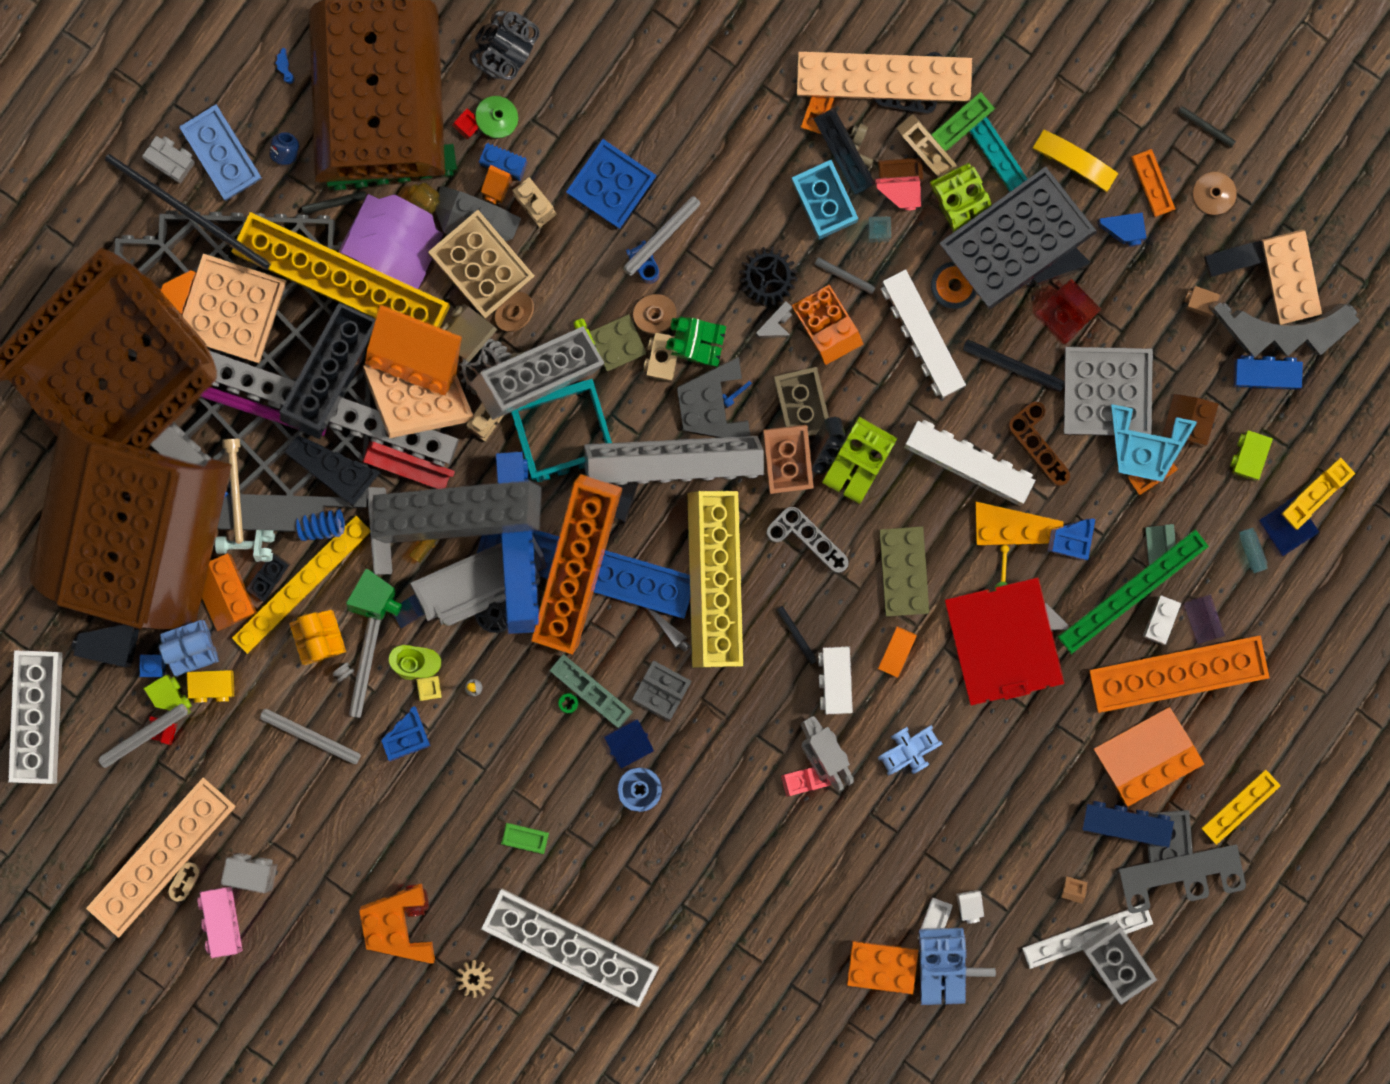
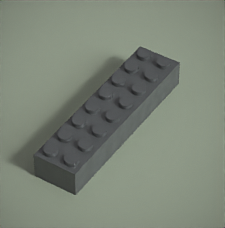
M530 481L374 495L372 538L383 543H397L539 530L541 487Z

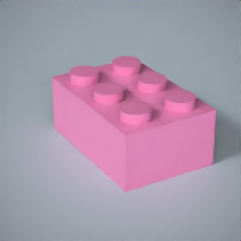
M232 886L201 892V897H198L199 909L204 912V919L201 921L203 932H207L208 940L205 941L207 954L211 953V958L242 952Z

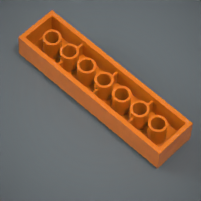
M580 475L575 481L539 611V625L535 626V632L533 633V642L572 655L578 648L621 495V487L584 475Z

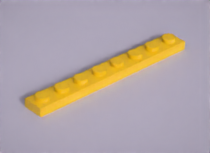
M355 516L345 526L344 534L340 537H334L232 639L248 654L371 533L370 529Z

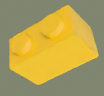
M234 671L187 672L188 698L194 699V703L207 702V698H216V702L229 701V697H234Z

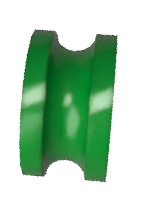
M564 694L559 699V707L565 713H572L578 707V700L573 694ZM566 697H570V700L573 698L575 701L570 710H567V707L564 708L562 705Z

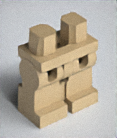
M530 177L512 190L513 196L525 211L528 210L527 213L539 228L557 215L554 207Z
M482 403L474 413L473 418L466 424L468 426L467 429L486 442L497 427L495 423L499 424L505 415L492 420Z

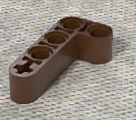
M1032 402L1009 421L1008 430L1050 483L1056 487H1061L1069 481L1070 472L1033 427L1043 419L1046 409L1042 403ZM1038 407L1041 411L1040 417H1032L1029 412L1030 408ZM1015 420L1023 422V431L1018 432L1014 430L1012 424ZM1034 437L1038 441L1037 447L1029 448L1026 444L1027 438ZM1042 454H1048L1051 457L1050 465H1043L1041 463L1040 457ZM1056 463L1058 466L1054 469L1058 473H1064V476L1062 477L1064 481H1056L1055 477L1057 475L1054 472V470H1052L1050 473L1047 470L1052 468Z

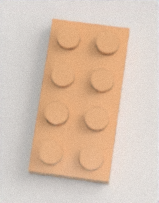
M1299 230L1261 240L1278 323L1285 324L1321 315L1322 311L1306 231Z

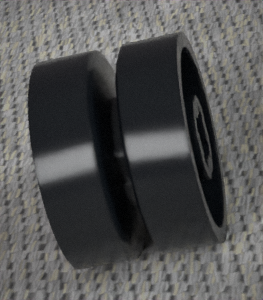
M494 601L489 604L486 610L475 614L476 621L481 628L491 633H502L508 630L506 601L502 603ZM494 609L499 610L498 617L492 616Z

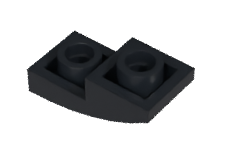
M272 552V561L264 563L246 589L263 602L266 601L291 565L274 552Z

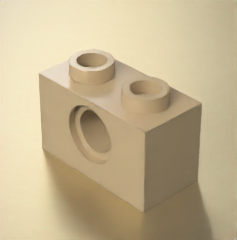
M655 333L654 338L650 337L648 350H652L650 359H645L643 371L647 372V377L668 382L673 381L677 356L671 355L672 352L666 349V344L669 338H675V336ZM661 351L668 355V359L663 363L658 362L655 358L656 354Z

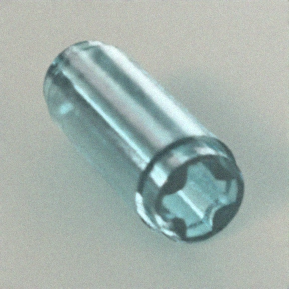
M1254 528L1239 532V538L1253 573L1268 569L1267 560Z

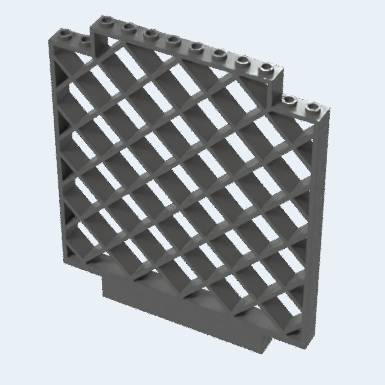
M166 211L165 214H160L159 240H156L155 236H143V239H134L132 235H121V239L115 238V254L127 262L129 261L123 256V246L162 247L138 269L144 275L166 254L185 273L189 270L171 250L194 228L215 248L209 256L218 258L221 255L226 261L234 263L224 253L230 245L222 242L218 246L196 222L185 215H179L178 211ZM209 212V215H201L211 223L242 224L231 234L236 240L247 217H243V213H230V216H222L220 212ZM253 213L277 225H296L291 230L292 232L299 234L303 231L310 240L316 243L319 242L305 226H329L328 248L338 252L343 243L338 242V245H335V221L330 219V216L318 215L317 219H308V215H295V218H287L285 214H274V217H265V214ZM167 221L188 222L166 243ZM254 264L250 269L259 271L262 267ZM199 265L192 271L197 273ZM293 281L289 283L284 289L281 301L299 284ZM303 287L320 307L297 329L277 310L276 315L290 328L292 333L269 355L264 351V359L256 368L264 370L271 364L282 377L290 379L273 360L297 338L313 352L314 348L301 334L325 312L332 317L333 312L329 308L336 301L328 299L323 303L312 290ZM145 339L144 341L150 346V341ZM218 350L215 352L222 356L225 354V352ZM229 368L225 369L224 371L232 377L233 372ZM362 371L350 382L342 398L350 393L361 405L372 408V393L367 381L365 402L353 390L365 379ZM244 377L242 381L243 386L246 387L253 380V377ZM287 390L284 393L283 398L285 401L288 398L291 390ZM230 391L228 392L229 394H232V395H235V396L237 395L236 393H233V392H230ZM198 398L209 410L185 432L186 434L183 437L188 440L215 416L235 437L234 439H240V444L261 465L239 485L243 530L297 532L296 522L298 518L301 530L305 531L303 516L306 515L310 523L312 513L319 519L320 512H325V507L368 508L367 491L353 507L341 497L295 496L314 476L308 473L290 490L271 470L270 466L284 454V451L298 435L303 436L306 433L298 430L292 436L280 423L272 421L289 440L264 462L244 439L266 418L258 416L238 434L218 413L225 406L224 404L217 402L212 406L205 398ZM251 399L253 402L262 404L260 401ZM371 419L365 424L366 429L371 431ZM330 427L342 440L333 452L341 453L348 446L362 461L371 437L364 435L362 456L351 444L357 436L350 434L346 438L338 429ZM222 449L213 459L221 461L228 453H225V449ZM363 462L364 466L370 468L369 464ZM266 471L287 493V496L241 493ZM228 480V484H227V486H228L229 488H230V480ZM125 491L121 493V497L124 500L130 501L132 499L131 495L129 498L125 497ZM231 494L224 499L217 528L219 530H234Z

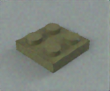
M630 315L590 331L595 346L605 363L604 366L607 372L647 355Z

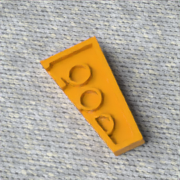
M975 502L976 545L1049 544L1051 530L1064 526L1063 521Z

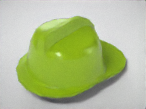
M401 645L391 651L389 664L401 678L412 680L435 675L441 667V658L438 653L428 648Z

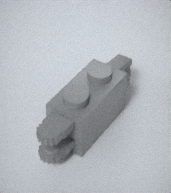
M814 716L803 721L801 726L807 739L802 742V749L820 780L823 781L828 778L834 789L840 791L844 786L837 774L839 772L843 781L851 785L854 779L847 767L850 765L848 757L838 745L835 734L830 731L829 727L824 729Z

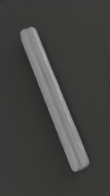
M692 196L627 262L623 270L628 275H633L699 207L700 201Z
M369 617L349 711L350 716L360 718L362 714L380 620Z
M179 704L100 756L99 763L102 767L107 768L186 716L188 709L184 704Z
M264 709L261 713V720L352 764H357L361 757L359 753L268 709Z

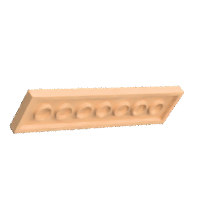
M799 52L797 96L970 102L972 58Z
M203 777L86 909L119 938L236 808V805Z

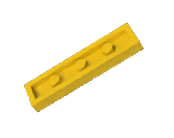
M1264 770L1201 829L1217 845L1281 785L1267 770Z

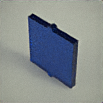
M638 719L604 737L611 749L610 754L614 755L621 769L654 751L647 738L648 733L644 732Z

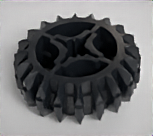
M762 247L761 255H759L757 250H754L755 258L753 259L750 255H747L746 259L750 263L742 262L741 264L747 270L739 271L740 275L746 276V278L739 280L740 284L747 283L742 288L743 292L750 289L751 292L748 293L747 297L750 299L755 294L754 302L758 303L760 298H763V305L765 306L767 305V299H771L772 305H775V298H778L782 303L784 301L782 294L790 297L791 294L787 289L795 290V286L790 284V282H797L798 279L791 276L797 273V269H790L795 264L794 261L786 262L789 258L788 254L783 258L780 257L782 254L781 249L778 250L777 255L773 254L774 247H770V253H766L765 247ZM761 260H772L766 268L754 266ZM778 263L786 271V281L781 279L775 272ZM773 267L772 277L774 279L772 281L770 279V281H767L764 285L765 276L763 275V273H767V271H770ZM751 272L761 279L758 290L751 282ZM771 284L782 286L780 290L774 293H764Z

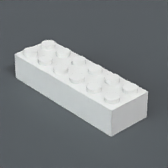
M923 420L922 423L919 421L916 423L904 446L905 449L1018 506L1024 504L1035 482L1031 478L1033 476L1031 473L1022 469L1018 472L1012 469L1013 465L1002 459L999 462L992 459L993 454L985 450L979 452L973 449V444L965 440L959 442L953 439L954 435L948 431L942 430L939 432L935 430V425Z
M14 651L9 782L57 783L62 675L61 652Z

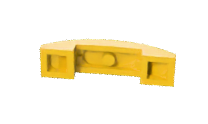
M1043 130L1032 148L1088 179V182L1105 192H1108L1118 175L1116 171L1091 154L1046 130Z
M1339 458L1283 511L1282 516L1295 530H1298L1355 472L1342 458Z

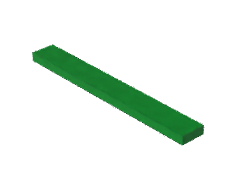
M1196 529L1060 634L1058 639L1070 654L1074 653L1209 546Z

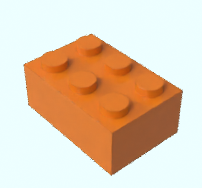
M852 940L847 986L913 994L918 949Z

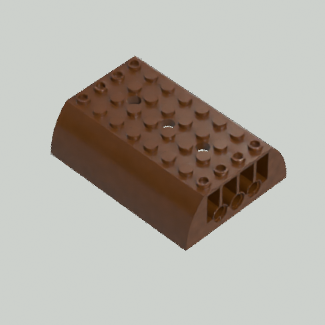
M320 0L314 4L309 10L315 182L445 175L439 16L436 4L431 0ZM373 34L377 37V40L373 44H368L365 42L367 35ZM370 76H375L379 80L376 85L369 86L366 83L367 79ZM370 119H379L380 125L377 128H370L368 126Z

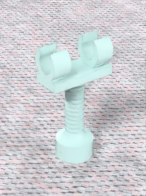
M256 530L255 541H243L241 544H237L235 541H228L226 536H217L215 541L216 553L226 554L229 549H254L253 556L256 562L272 561L273 553H271V549L261 547L262 541H274V530Z

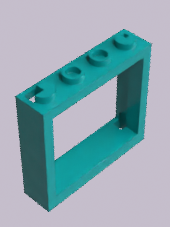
M593 379L563 387L511 411L532 480L537 479V482H542L550 479L549 475L558 473V476L571 473V468L579 467V470L585 469V457L537 471L519 412L590 391L605 443H612Z

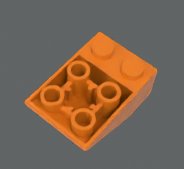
M830 285L792 305L825 365L863 345L859 331Z

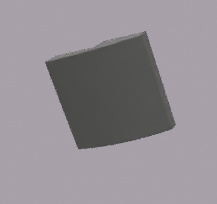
M653 660L631 702L670 722L692 681Z

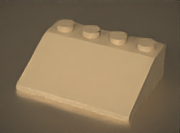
M479 210L474 212L428 252L430 257L484 319L534 277L533 273Z

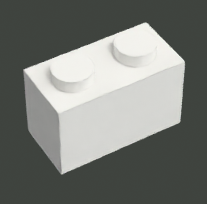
M1158 596L1143 637L1162 645L1166 644L1181 603L1164 596Z

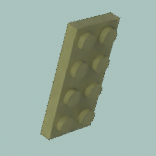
M923 527L879 530L886 617L929 614Z

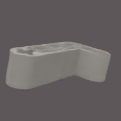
M796 507L785 509L767 529V537L774 543L783 541L793 532L834 573H842L848 567L849 562L846 555ZM793 511L797 513L798 520L795 523H789L786 520L788 512ZM773 527H780L783 531L782 537L778 539L773 538L770 533ZM811 527L814 532L811 538H804L801 534L802 528ZM826 542L829 545V551L825 554L819 553L817 544ZM833 550H835L837 553H835L833 556L836 559L842 558L844 560L842 562V565L844 567L835 568L833 566L835 563L834 560L830 558L829 561H827L825 558L828 557Z

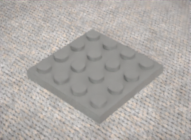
M1065 347L1063 434L1115 435L1111 404L1133 408L1129 430L1151 434L1153 349Z

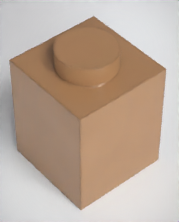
M1195 286L1192 291H1187L1184 302L1187 303L1185 309L1211 317L1213 312L1208 306L1214 301H1218L1220 294Z

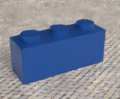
M1242 355L1240 359L1234 361L1233 387L1291 390L1302 388L1303 362H1297V358L1285 357L1284 361H1275V357L1263 356L1262 360H1253L1254 357Z

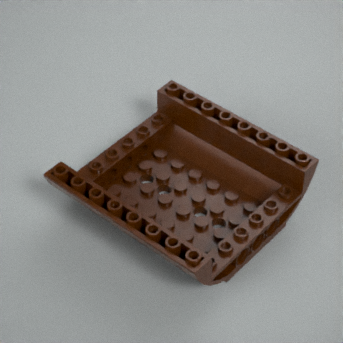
M102 248L0 348V381L9 380L57 437L61 419L64 416L84 422L82 428L84 433L144 450L217 379L215 362L206 347V343L155 283L120 256ZM146 334L151 338V345L149 347L143 343V337ZM130 349H133L137 354L135 361L130 360L128 357ZM101 378L107 381V388L105 390L99 386ZM87 392L93 397L91 404L86 403L84 399Z
M62 416L29 572L30 582L41 594L55 601L59 606L140 629L142 627L174 629L196 622L232 464L211 458L205 467L84 433L82 432L84 422ZM121 492H129L132 499L130 501L124 500L121 497ZM117 512H124L127 515V520H119ZM113 551L117 553L119 559L117 561L111 560L108 557V552ZM104 572H111L114 575V580H107L104 577Z

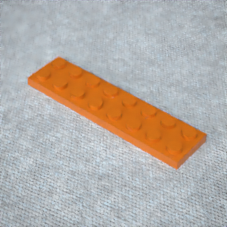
M1261 635L1089 670L1098 713L1269 678Z

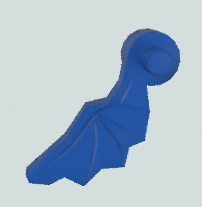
M283 48L281 53L277 55V69L285 74L284 80L288 84H292L295 78L288 70L289 63L286 49Z
M748 381L730 397H727L724 393V405L727 408L735 403L733 399L745 391L752 383Z

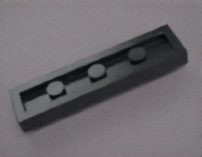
M833 107L816 116L814 121L854 194L873 186L875 181L835 108Z

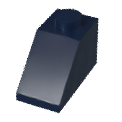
M415 594L400 603L402 608L397 616L394 615L400 628L425 616Z

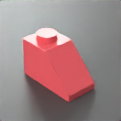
M919 176L875 179L877 189L899 208L910 211L915 210L916 207H921Z

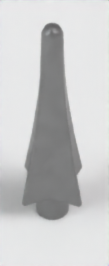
M646 608L664 630L676 649L680 647L685 652L690 648V645L685 641L687 639L685 635L670 625L655 610Z

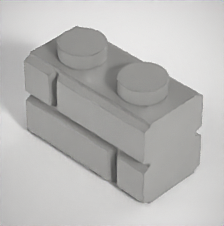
M156 136L142 158L181 184L195 163L191 159L192 154L183 148L180 151L174 148L173 145L175 143L167 137L163 136L161 139Z

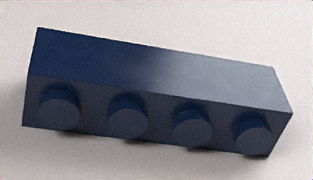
M1099 801L1087 804L1083 830L1170 847L1175 822L1170 820L1171 816L1158 814L1157 817L1149 816L1148 811L1136 809V813L1127 812L1128 807L1115 805L1114 809L1105 807L1106 803Z

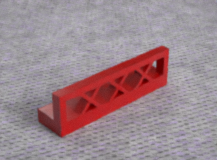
M371 441L368 443L362 462L436 489H445L449 477H453L455 473L451 469Z

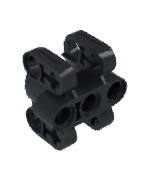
M494 12L491 16V24L483 25L475 37L478 48L470 52V63L492 78L514 79L519 69L529 57L534 43L539 38L540 30L538 26L516 12ZM528 26L532 27L534 30V35L530 39H528ZM512 68V74L506 77L505 75H508L510 69Z

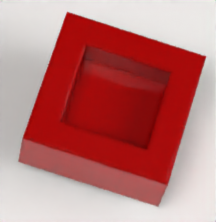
M468 109L451 125L467 140L479 128L475 115Z

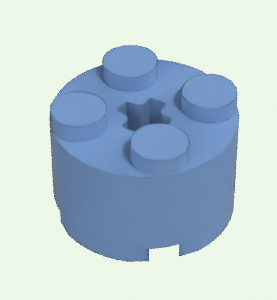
M631 769L619 781V798L623 805L630 810L637 812L647 811L653 808L661 797V781L649 769ZM636 784L639 786L645 785L644 791L646 793L644 795L641 793L635 794L636 788L634 786Z

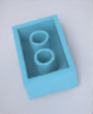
M832 160L792 177L793 187L818 240L858 222L859 218Z

